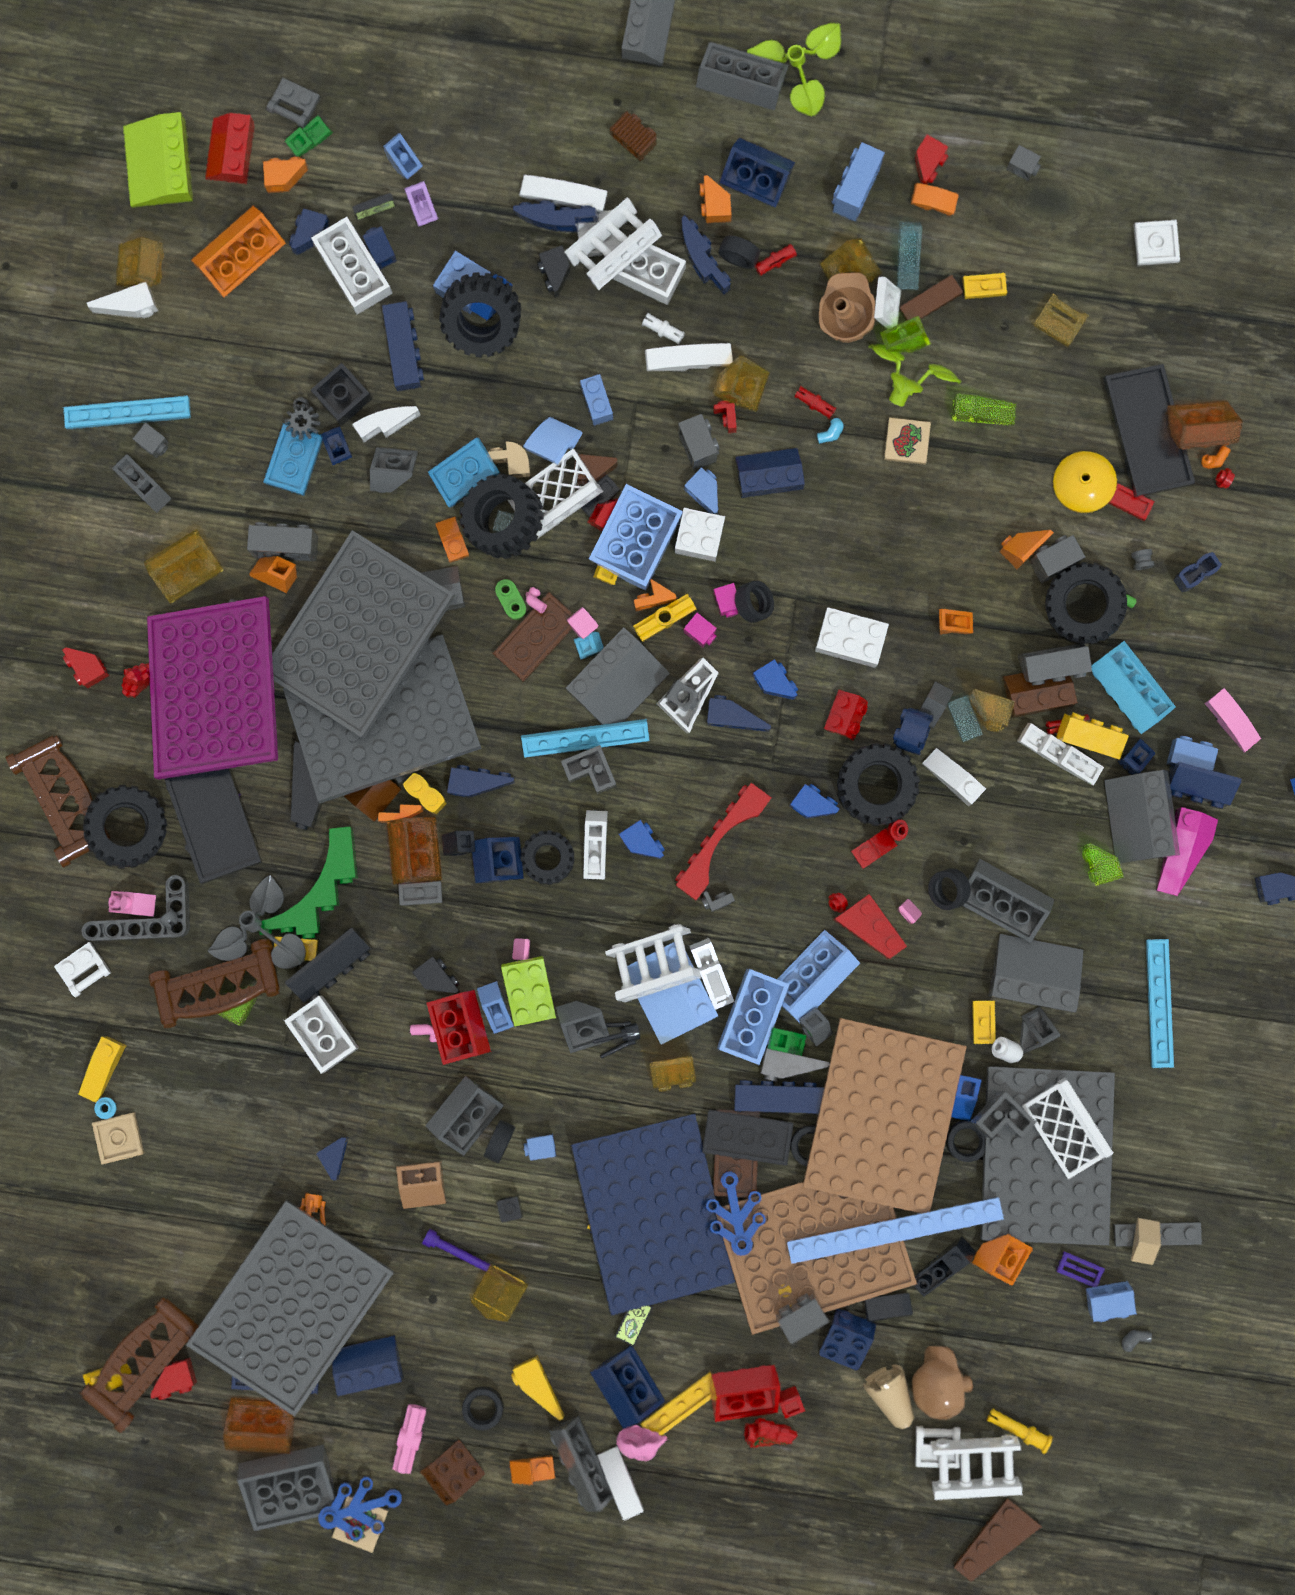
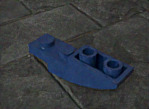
M540 201L539 204L522 202L517 206H513L517 217L537 227L553 231L579 232L580 223L599 222V214L596 208L589 205L581 206L580 209L563 207L558 210L551 201Z
M683 216V242L692 267L704 284L711 279L724 295L730 290L731 279L726 272H721L717 268L718 264L711 255L708 257L711 253V242L706 235L702 236L698 232V226L692 219L689 220L686 216Z

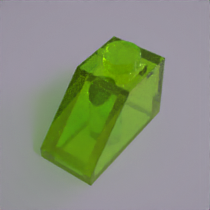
M919 316L880 333L888 352L912 353L931 344Z

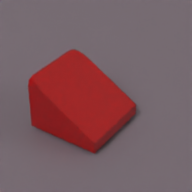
M796 1386L780 1391L779 1404L785 1419L805 1411Z

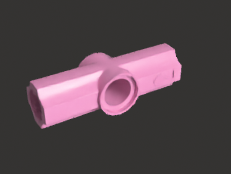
M416 1404L408 1405L404 1424L400 1429L397 1440L398 1449L392 1470L403 1474L411 1473L415 1454L419 1449L423 1432L421 1430L427 1408Z

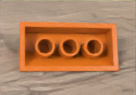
M252 206L191 261L215 289L225 297L286 243L263 213Z

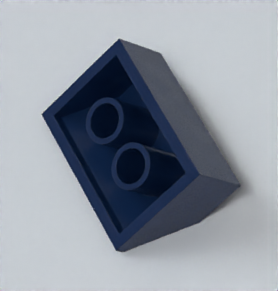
M738 138L732 146L719 183L776 208L789 181L795 162L742 138Z
M797 448L735 457L741 498L802 490L804 488L802 463Z
M1182 762L1170 766L1168 773L1171 795L1173 797L1182 798V795L1190 797L1192 802L1200 804L1203 801L1209 802L1211 807L1218 809L1231 805L1242 780L1241 778Z
M395 1335L342 1347L332 1362L337 1396L399 1383L404 1378Z
M632 1345L604 1361L590 1372L623 1429L639 1423L665 1402Z

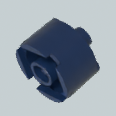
M910 707L909 709L904 708L900 718V725L902 726L901 729H896L893 744L899 749L920 756L931 729L929 728L930 722H933L934 716Z

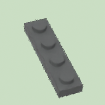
M1137 1223L1113 1224L1114 1246H1133ZM1160 1223L1161 1245L1202 1244L1201 1223Z

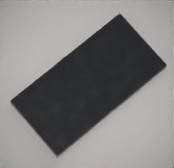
M1164 364L1105 376L1103 381L1134 498L1194 485L1195 479Z
M230 768L164 778L200 884L262 863Z

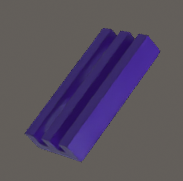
M1063 1251V1256L1059 1261L1056 1272L1091 1287H1098L1104 1268ZM1067 1258H1070L1074 1261H1077L1079 1263H1082L1086 1266L1098 1270V1273H1092L1074 1264L1066 1262ZM1065 1265L1069 1268H1072L1076 1271L1095 1278V1281L1091 1282L1087 1279H1084L1080 1276L1063 1270V1267Z

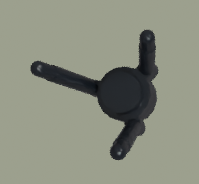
M630 1021L606 1023L607 1027L624 1028L620 1029L621 1033L594 1039L592 1042L596 1044L618 1038L626 1041L600 1055V1058H605L629 1045L636 1044V1040H640L637 1023L631 1024Z

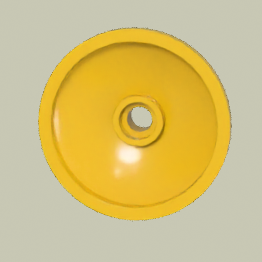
M1090 451L1076 452L1067 456L1058 465L1053 478V488L1058 500L1066 508L1078 513H1091L1106 506L1112 499L1117 486L1116 473L1111 463L1102 455ZM1087 475L1090 479L1088 481L1082 480V476Z

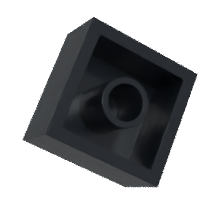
M340 363L311 389L313 396L340 426H343L372 400L370 393L343 363Z

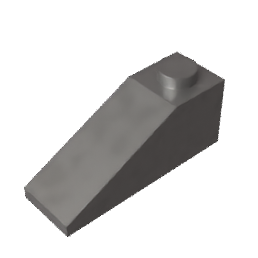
M766 1048L760 1073L765 1074L764 1079L777 1081V1077L786 1078L829 1067V1062Z

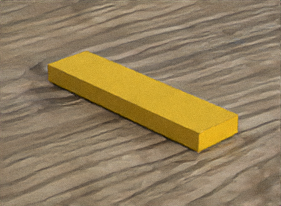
M708 1372L641 1422L642 1427L652 1432H657L662 1436L712 1399L710 1389L712 1373Z

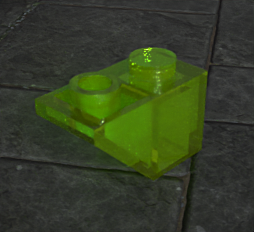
M1091 843L1083 845L1082 856L1084 861L1089 864L1090 870L1088 874L1092 883L1095 882V885L1098 886L1124 878L1118 857Z

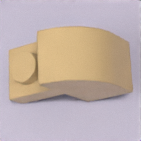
M506 442L507 450L492 448L488 452L494 464L508 463L509 475L517 479L531 477L528 455L520 445L514 442Z

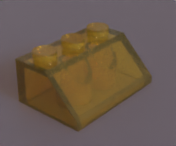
M197 529L143 562L149 575L170 604L224 571Z

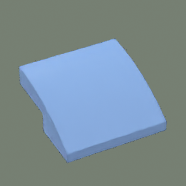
M549 417L531 434L523 447L527 451L558 465L567 449L572 450L583 433Z

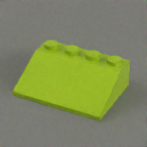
M181 112L159 114L123 126L131 207L193 201L186 121Z

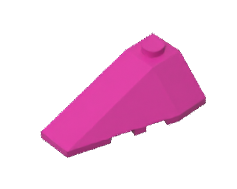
M1183 807L1176 809L1175 823L1180 855L1164 857L1156 891L1178 896L1213 841L1218 819Z

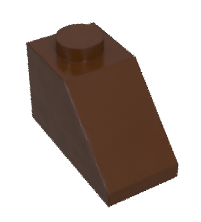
M578 454L596 483L618 465L617 458ZM578 474L577 486L583 487L590 482L586 475Z

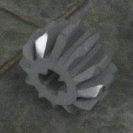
M305 404L301 405L300 410L296 405L293 406L295 413L287 412L291 419H284L285 423L290 424L286 427V431H292L291 436L293 438L299 434L301 441L304 440L305 434L308 439H311V431L315 434L318 433L314 426L321 425L319 421H315L319 414L313 413V407H309L306 410ZM301 418L307 421V424H303V427L298 424L299 420L302 421Z

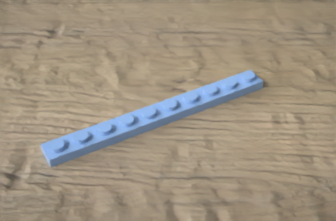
M999 1197L791 1240L787 1241L791 1263L793 1264L998 1221L1004 1218Z

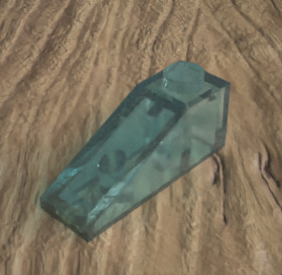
M899 222L897 287L899 289L918 290L922 225L920 222Z

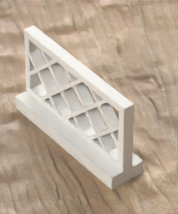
M575 449L567 452L558 465L552 463L525 483L531 489L536 482L543 483L542 493L537 494L538 497H541L542 506L545 498L554 500L551 510L540 509L545 514L544 519L540 520V523L543 524L542 530H538L536 535L541 537L603 492ZM573 456L577 461L575 470L565 469L566 461ZM551 471H560L558 482L548 481ZM564 471L574 473L572 485L562 483ZM578 474L586 475L590 482L583 487L576 486ZM547 484L557 485L555 497L545 495ZM561 486L571 488L570 496L566 499L559 498ZM508 500L513 509L515 510L514 501Z
M1065 1077L1054 1086L1022 1105L1024 1110L1035 1121V1118L1041 1119L1040 1124L1036 1121L1034 1126L1068 1179L1102 1158H1107L1113 1154ZM1056 1090L1062 1096L1060 1105L1048 1103L1049 1095ZM1064 1101L1066 1102L1068 1107L1063 1106ZM1035 1103L1044 1104L1042 1116L1033 1115L1028 1107ZM1047 1105L1059 1108L1056 1120L1045 1117ZM1062 1109L1073 1113L1071 1123L1059 1121ZM1075 1119L1078 1121L1080 1125L1075 1124ZM1044 1120L1055 1123L1053 1135L1043 1132L1042 1125ZM1059 1124L1071 1126L1068 1138L1056 1136ZM1074 1127L1083 1129L1085 1132L1083 1142L1071 1139ZM1047 1137H1051V1138H1052L1051 1143H1050V1141L1048 1140ZM1087 1137L1091 1143H1086ZM1055 1138L1067 1141L1064 1153L1055 1151L1053 1148ZM1070 1142L1082 1145L1080 1156L1068 1154ZM1085 1146L1094 1147L1098 1155L1092 1159L1084 1158ZM1058 1155L1064 1156L1063 1161L1060 1159ZM1066 1158L1079 1159L1077 1168L1069 1172L1065 1167Z

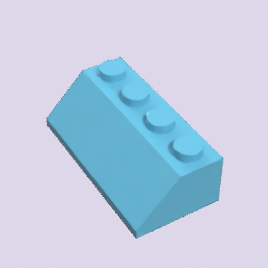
M1125 641L1091 666L1094 677L1101 682L1108 695L1112 696L1119 709L1126 714L1133 727L1140 734L1158 723L1176 708Z

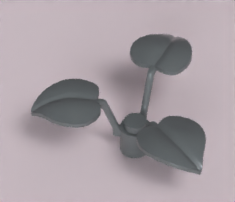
M269 875L263 879L253 891L250 898V908L252 911H245L239 917L242 931L237 927H228L220 932L213 945L208 949L211 955L223 961L241 958L247 951V945L244 942L247 939L246 930L249 932L259 930L277 944L271 953L272 961L277 967L290 969L304 962L306 950L304 943L299 937L293 934H286L279 942L261 928L262 921L258 916H263L265 912H276L284 901L283 891L272 876Z

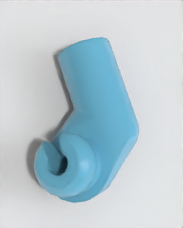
M832 419L828 431L817 433L819 444L838 439L844 427L841 419Z

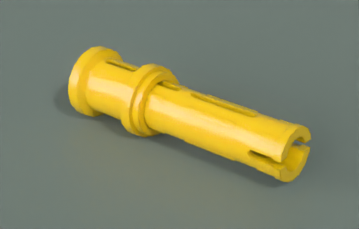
M991 1409V1415L987 1417L988 1422L1022 1438L1026 1445L1031 1444L1039 1448L1043 1454L1048 1451L1053 1436H1046L1038 1432L1034 1426L1028 1428L995 1409Z

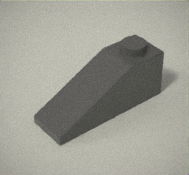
M128 454L112 468L156 513L172 499Z

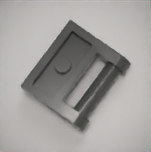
M282 78L273 98L267 105L266 111L272 114L275 112L298 123L299 127L304 128L320 100V95ZM281 101L304 113L300 116L279 106V103Z

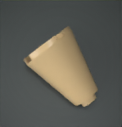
M892 1365L893 1369L887 1370L886 1367L880 1368L866 1378L867 1384L863 1383L864 1389L894 1427L905 1429L912 1424L914 1416L904 1370L900 1365Z

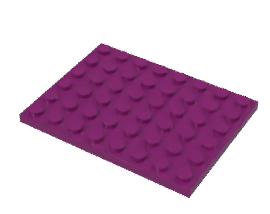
M264 596L148 616L154 778L164 779L278 761L269 599Z

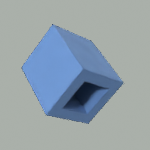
M553 1134L527 1138V1143H524L525 1156H529L530 1161L556 1157Z

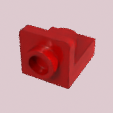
M730 401L718 402L717 405H714V414L726 413L723 415V427H728V433H736L735 404L730 403Z

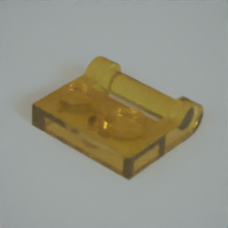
M1053 294L1033 326L1069 347L1088 315L1079 313L1058 300V296ZM1054 306L1058 310L1062 311L1066 315L1076 320L1077 323L1074 324L1070 322L1066 318L1051 310V308Z

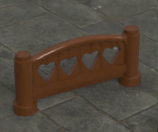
M52 735L17 754L11 753L5 756L15 775L23 772L61 844V846L53 850L59 863L64 868L72 864V860L90 851L84 839V831L69 829L79 814L85 816L88 806L93 799L80 773L67 757L61 753L60 747L63 744L58 735ZM54 759L56 761L55 766L60 768L58 775L41 774L48 760ZM58 778H65V785H68L70 788L69 792L66 794L50 793ZM69 796L75 797V803L79 805L77 812L60 811ZM104 827L107 837L111 839L107 828Z
M269 939L258 940L251 944V955L172 979L170 972L165 970L150 974L148 978L150 986L154 988L160 1021L163 1027L172 1028L176 1026V1021L180 1018L206 1017L232 1010L251 1001L262 993H266L268 997L278 995L280 986L271 957L273 950L272 941ZM245 971H247L257 980V984L253 987L248 986L246 989H241L240 985ZM225 978L236 985L235 992L220 995ZM204 984H207L216 992V996L213 999L207 998L206 1001L201 1002L199 997ZM184 990H186L195 998V1003L179 1008L180 999Z
M162 1297L154 1306L157 1312L135 1327L118 1344L105 1362L94 1385L88 1383L80 1392L82 1398L113 1423V1428L119 1433H122L135 1417L128 1410L186 1342L190 1340L199 1327L195 1321L168 1298ZM162 1322L165 1324L169 1341L152 1339L150 1337L151 1331L156 1330L158 1323ZM144 1340H149L155 1358L137 1356L135 1350L141 1347V1343ZM129 1357H134L140 1375L124 1374L120 1371V1368L123 1364H126ZM118 1374L121 1376L125 1392L108 1391L105 1389V1385L111 1381L113 1375Z

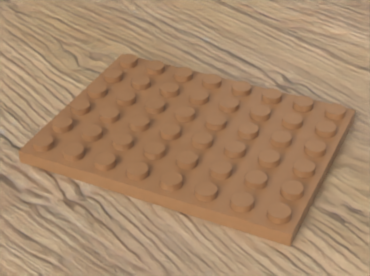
M840 1018L803 1187L918 1213L930 1212L966 1046Z
M803 1182L761 1194V1201L755 1204L742 1224L745 1233L753 1222L752 1218L755 1213H762L766 1218L765 1223L759 1226L751 1238L753 1247L750 1253L744 1256L735 1254L731 1248V1242L723 1237L752 1335L779 1327L780 1324L776 1318V1315L779 1314L778 1310L787 1304L791 1306L796 1304V1299L806 1293L808 1295L813 1294L822 1311L828 1312L917 1284L904 1240L792 1264L787 1241L896 1219L893 1207L803 1187ZM758 1195L751 1197L753 1202H757L759 1199ZM748 1198L738 1201L740 1211L748 1201ZM730 1204L721 1206L731 1213ZM716 1214L717 1220L723 1224V1228L735 1234L734 1225ZM757 1215L755 1217L756 1223H761L763 1221V1217L761 1215ZM739 1241L738 1247L744 1249L746 1242ZM788 1285L791 1287V1293L784 1292L781 1295L779 1294V1289H783Z

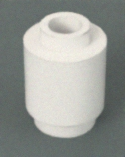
M999 1037L992 1045L993 1055L1006 1062H1018L1023 1056L1021 1046L1007 1038Z

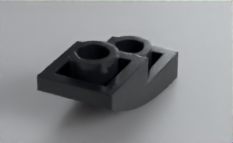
M909 1293L864 1300L867 1322L913 1315Z

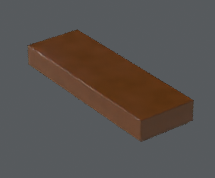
M951 275L899 307V310L909 326L962 295L963 291Z

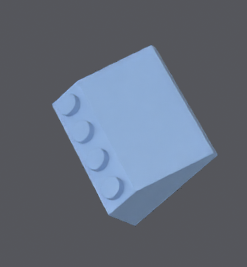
M626 484L589 560L646 591L650 579H652L682 518L683 511Z
M675 942L665 946L664 950L669 971L675 973L679 971L680 963ZM654 952L646 956L650 978H653V980L660 978L661 974L657 953ZM687 955L688 963H689V965H691V966L693 967V965H692V963H691V961H690V959H689V957H688V955ZM636 961L627 966L631 984H634V986L641 984L640 981L642 980L639 964ZM700 979L638 998L660 1044L718 1016Z

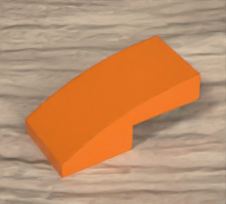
M916 183L911 204L928 211L934 209L951 216L955 212L959 195L938 187Z
M400 805V813H379L378 821L387 823L405 820L423 812V806Z

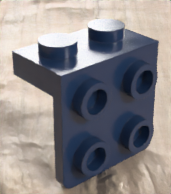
M837 1308L833 1314L831 1328L820 1348V1356L858 1370L874 1340L876 1324L871 1321L867 1322V1319Z

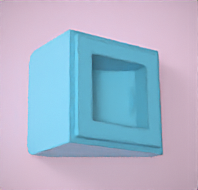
M592 632L584 639L580 637L574 639L580 659L599 654L604 648L598 632Z

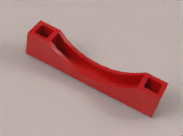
M752 783L748 787L746 785L743 786L738 793L740 799L736 804L732 802L725 811L728 814L726 818L718 820L712 828L715 830V833L711 838L707 836L700 845L703 848L698 855L696 853L692 855L687 862L690 864V867L686 872L682 870L675 879L678 882L676 887L695 901H697L709 884L710 860L721 838L737 824L747 819L758 817L771 800L769 795Z

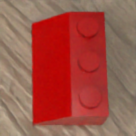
M228 113L213 118L205 176L207 180L247 184L255 126L251 115Z
M475 990L427 1003L443 1065L491 1052Z
M775 1365L711 1374L710 1389L715 1422L778 1413L780 1382Z

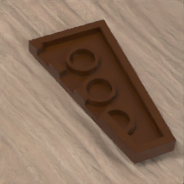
M1006 1497L953 1567L972 1582L1042 1526Z

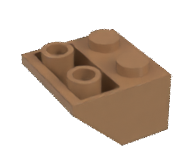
M442 1160L396 1167L403 1209L446 1204Z

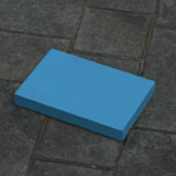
M283 423L264 483L304 496L323 440L321 435L310 432L312 435L311 439H308L306 434L303 441L299 439V434L293 438L291 436L292 431H286V427L289 425Z
M477 437L428 471L448 507H453L463 500L464 497H467L470 494L468 492L471 487L475 488L479 480L483 479L485 481L487 476H497L500 474L480 438Z

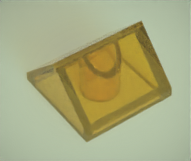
M490 1264L470 1302L486 1319L508 1322L528 1284Z

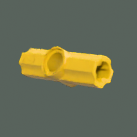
M688 594L666 607L658 609L654 614L635 624L633 628L643 642L658 632L670 628L675 622L694 612L696 607ZM667 613L671 619L663 623L659 620V616Z

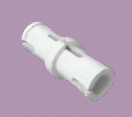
M649 313L642 323L643 326L657 332L660 337L665 336L677 344H680L685 332L669 325V322L666 320L663 322Z

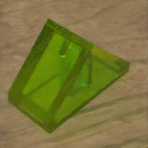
M257 997L237 1008L218 1015L238 1026H243L257 1001Z

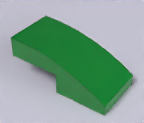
M317 116L303 129L299 127L285 142L294 154L300 157L323 142L333 132L322 118Z
M772 1028L767 1049L802 1056L807 1035Z

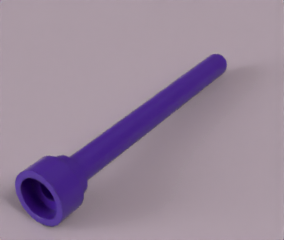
M429 1229L422 1242L423 1245L429 1248L430 1246H436L511 1285L518 1283L516 1277L440 1239L437 1232Z

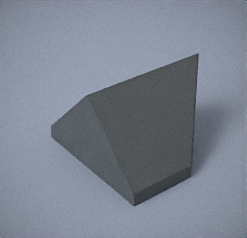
M1041 1007L1021 1016L1020 1046L1023 1049V1054L1060 1037V1033Z

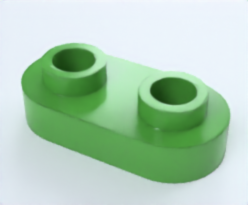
M501 580L496 585L495 592L507 616L513 620L523 618L526 614V605L515 584L510 580ZM507 586L510 588L508 593L502 592L503 587ZM518 605L520 608L514 612L512 611V606Z

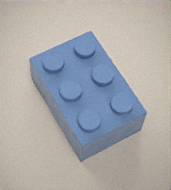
M861 143L859 149H854L849 167L845 168L841 184L837 186L832 201V204H834L833 212L856 222L881 168L885 152L865 143Z

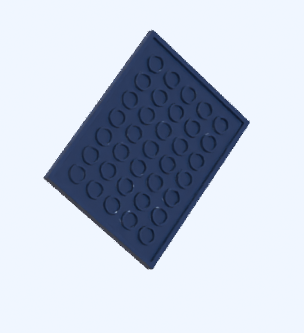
M695 1114L571 1144L610 1315L735 1283L724 1239L720 1234H714L710 1229L711 1223L718 1220L715 1212L707 1210L706 1203L710 1199H715L705 1153H702L703 1145ZM712 1201L709 1203L708 1207L709 1209L714 1210L716 1209L717 1204ZM719 1223L713 1224L712 1228L714 1231L720 1230Z

